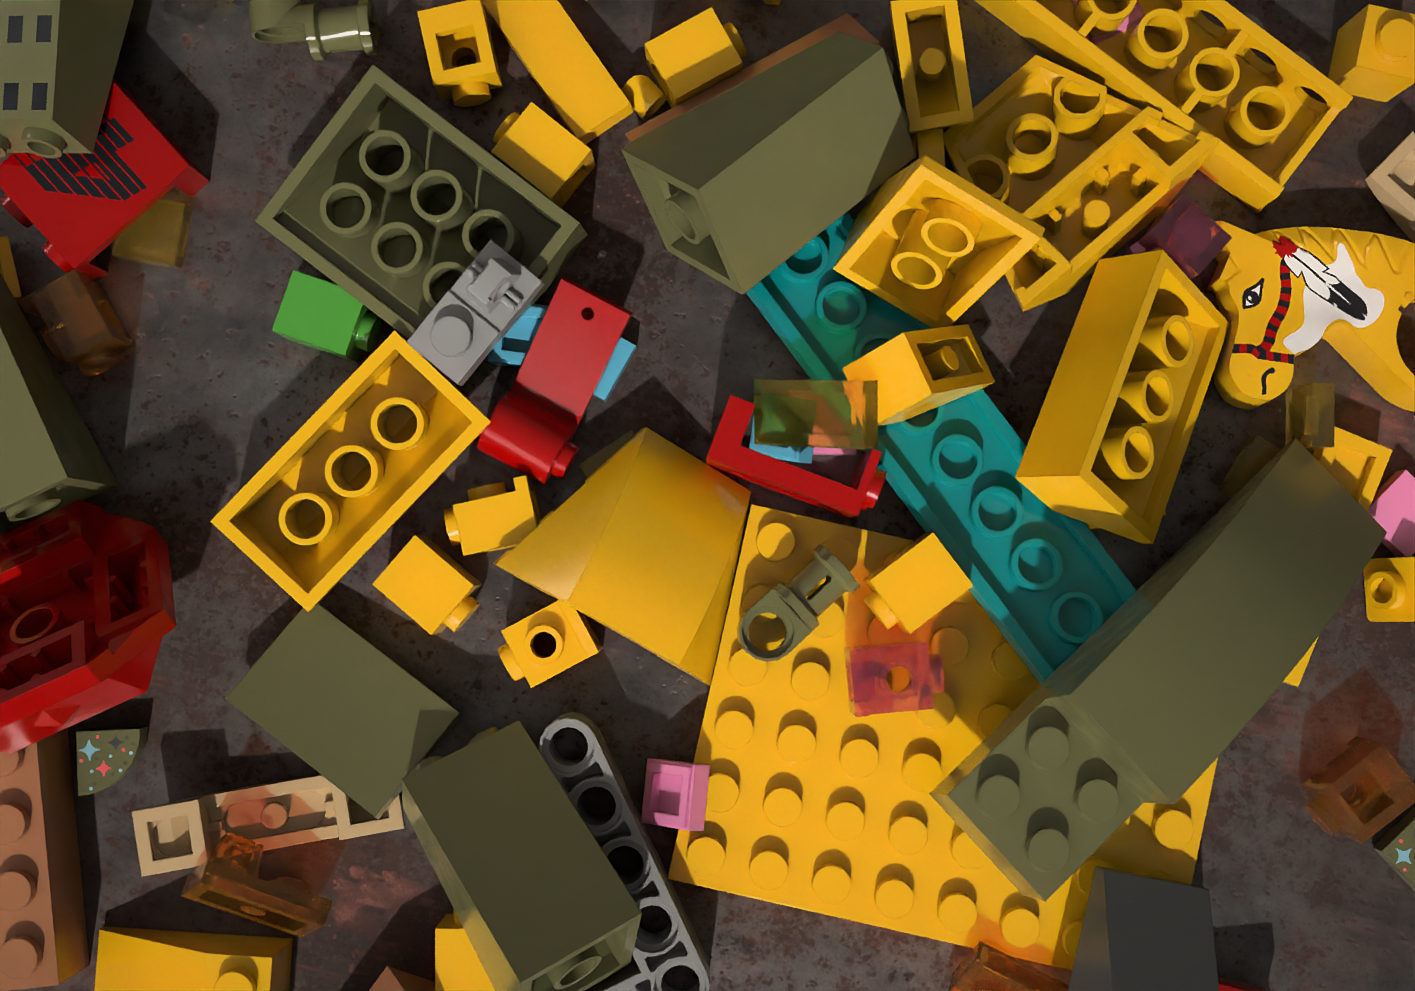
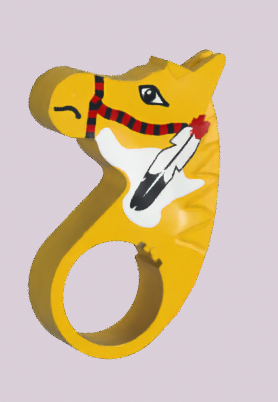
M1215 221L1211 225V229H1207L1203 233L1205 243L1219 263L1207 290L1215 294L1219 310L1230 323L1214 370L1215 387L1225 402L1237 408L1251 410L1278 397L1288 388L1292 381L1294 358L1310 349L1322 338L1385 400L1399 408L1415 412V375L1403 362L1398 350L1396 337L1398 322L1402 315L1398 308L1400 306L1406 308L1408 304L1415 303V243L1379 233L1332 227H1290L1253 234L1225 221Z

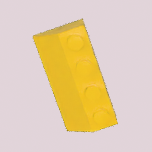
M1163 249L1099 259L1015 475L1019 482L1052 511L1142 544L1154 543L1230 326L1226 318Z
M395 330L210 521L307 612L316 606L491 423L486 415L443 372L407 344L408 339Z

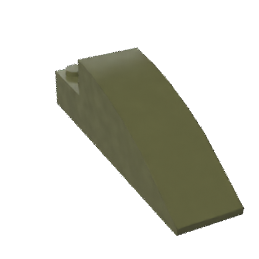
M1296 438L1291 440L929 794L1022 895L1046 902L1142 803L1175 804L1216 760L1271 697L1331 621L1387 532Z

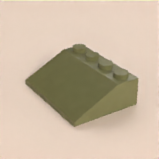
M374 65L370 67L255 220V222L407 339L412 336L490 240L545 284L513 323L514 325L552 284L588 237L580 222Z

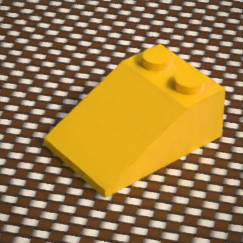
M924 155L888 178L859 212L833 270L932 329L949 327L1041 240L1045 228Z
M104 926L99 929L94 991H289L293 939Z

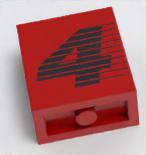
M113 79L93 154L62 153L60 158L53 159L41 157L33 153H12L0 164V188L6 193L0 198V203L26 228H30L33 224L48 240L41 246L43 251L64 272L72 274L77 270L96 280H100L108 273L95 258L100 252L174 186L192 198L210 180L132 94Z

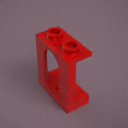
M730 395L706 457L707 465L846 519L858 516L861 509L866 511L868 507H874L887 471L876 468L882 454L881 451L871 449L859 458L849 486L741 446L756 404Z

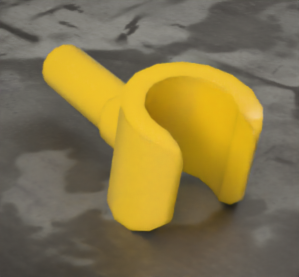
M644 75L633 76L621 89L631 103L632 109L645 121L659 111L667 100L663 91L649 77Z

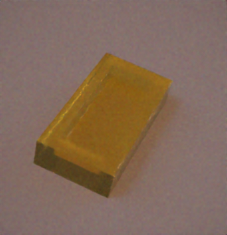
M753 379L754 404H756L754 408L755 444L860 450L878 447V380Z

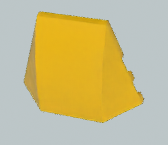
M1038 55L1032 57L973 108L974 123L952 126L943 133L944 149L957 175L1045 228L1041 240L1005 273L1023 312L1069 293L1095 271L1099 259L1110 258L1159 216L1216 148L1220 140L1202 130L1196 135L1163 120V113L1152 107L1147 106L1142 110L1107 94L1106 86Z
M643 427L585 480L586 483L555 511L549 512L539 522L540 525L512 550L506 551L493 564L540 591L564 602L656 654L657 657L711 686L730 601L751 491L649 428Z

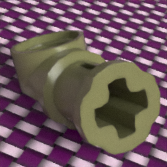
M251 0L248 3L251 36L257 41L276 44L307 41L314 61H324L330 53L364 50L367 56L379 55V23L372 0H359L357 5L321 8L317 2L306 3L304 0Z
M819 544L813 550L815 558L787 584L778 582L755 605L747 609L739 619L737 627L738 641L743 650L753 658L768 662L779 660L786 656L819 626L818 617L844 592L853 594L860 587L849 570L823 545ZM826 578V581L806 599L807 593L822 579ZM761 613L775 614L782 620L785 627L784 640L773 650H759L749 639L748 630L750 623Z

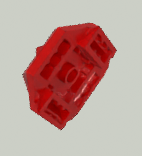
M79 499L0 535V752L6 754L16 752L148 691L162 637L177 626L169 548L155 527L129 517L107 514L102 507Z

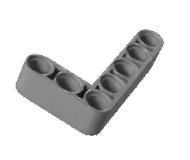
M570 712L560 715L546 727L540 737V754L607 859L608 854L620 846L632 847L642 856L644 864L636 873L625 875L616 871L639 909L641 910L651 905L659 906L666 910L671 918L669 926L663 931L656 933L648 932L639 925L633 950L635 960L585 991H682L668 986L663 977L667 970L678 965L688 966L693 969L699 978L694 986L683 991H709L710 967L707 956L671 880L668 879V873L644 823H641V816L599 727L593 719L583 713ZM570 727L582 732L588 743L587 754L576 760L566 759L561 756L554 744L555 734L558 730ZM595 786L605 788L610 791L615 799V810L608 816H592L586 812L582 805V792Z

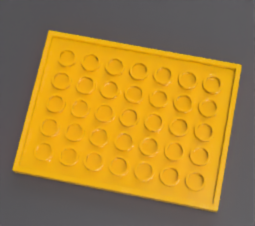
M751 504L693 763L710 765L704 831L678 829L668 879L1071 971L1074 966L1096 866L1192 884L1218 757L1175 804L1142 803L1046 902L1022 895L929 793L1040 686L1039 682L969 589L911 634L901 631L897 624L888 630L881 624L864 601V598L872 593V591L863 580L910 545L913 540ZM819 544L823 545L849 570L860 587L853 594L844 592L818 617L819 626L786 656L779 660L768 662L753 658L743 650L738 641L737 627L739 619L747 609L755 605L778 582L787 584L815 558L813 550ZM826 578L822 579L807 593L806 599L826 581ZM761 613L750 623L748 630L749 639L759 650H773L784 640V624L775 614Z

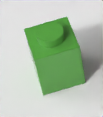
M293 270L272 331L288 340L359 363L363 351L370 352L375 346L381 330L382 319L339 285Z

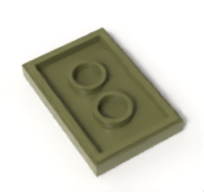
M318 603L309 612L304 608L300 610L225 697L227 701L376 819L382 816L402 791L401 778L407 776L418 763L429 758L462 717L456 709Z

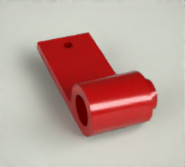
M565 276L561 278L513 386L500 399L488 418L491 423L481 433L477 449L543 485H546L553 475L563 480L580 450V446L571 441L633 312Z

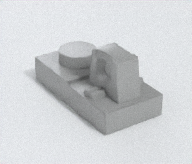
M490 240L406 343L457 385L463 386L545 284Z

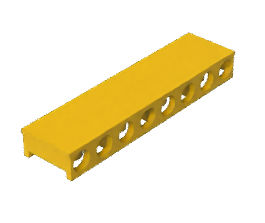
M974 0L1060 66L1106 86L1107 94L1142 110L1147 106L1152 107L1163 113V120L1196 135L1202 130L1219 138L1218 145L1198 170L1256 214L1260 213L1265 205L1280 195L1284 189V184L1338 113L1346 108L1353 99L1352 95L1225 0H1138L1145 13L1142 20L1137 25L1097 45L1088 40V34L1091 33L1098 36L1112 34L1132 12L1137 0H1078L1076 7L1071 0ZM1201 10L1217 17L1225 28L1211 22L1203 15ZM1251 48L1266 54L1273 60L1276 66L1260 59ZM1302 87H1306L1315 91L1326 101V103H1322L1312 98L1302 89Z

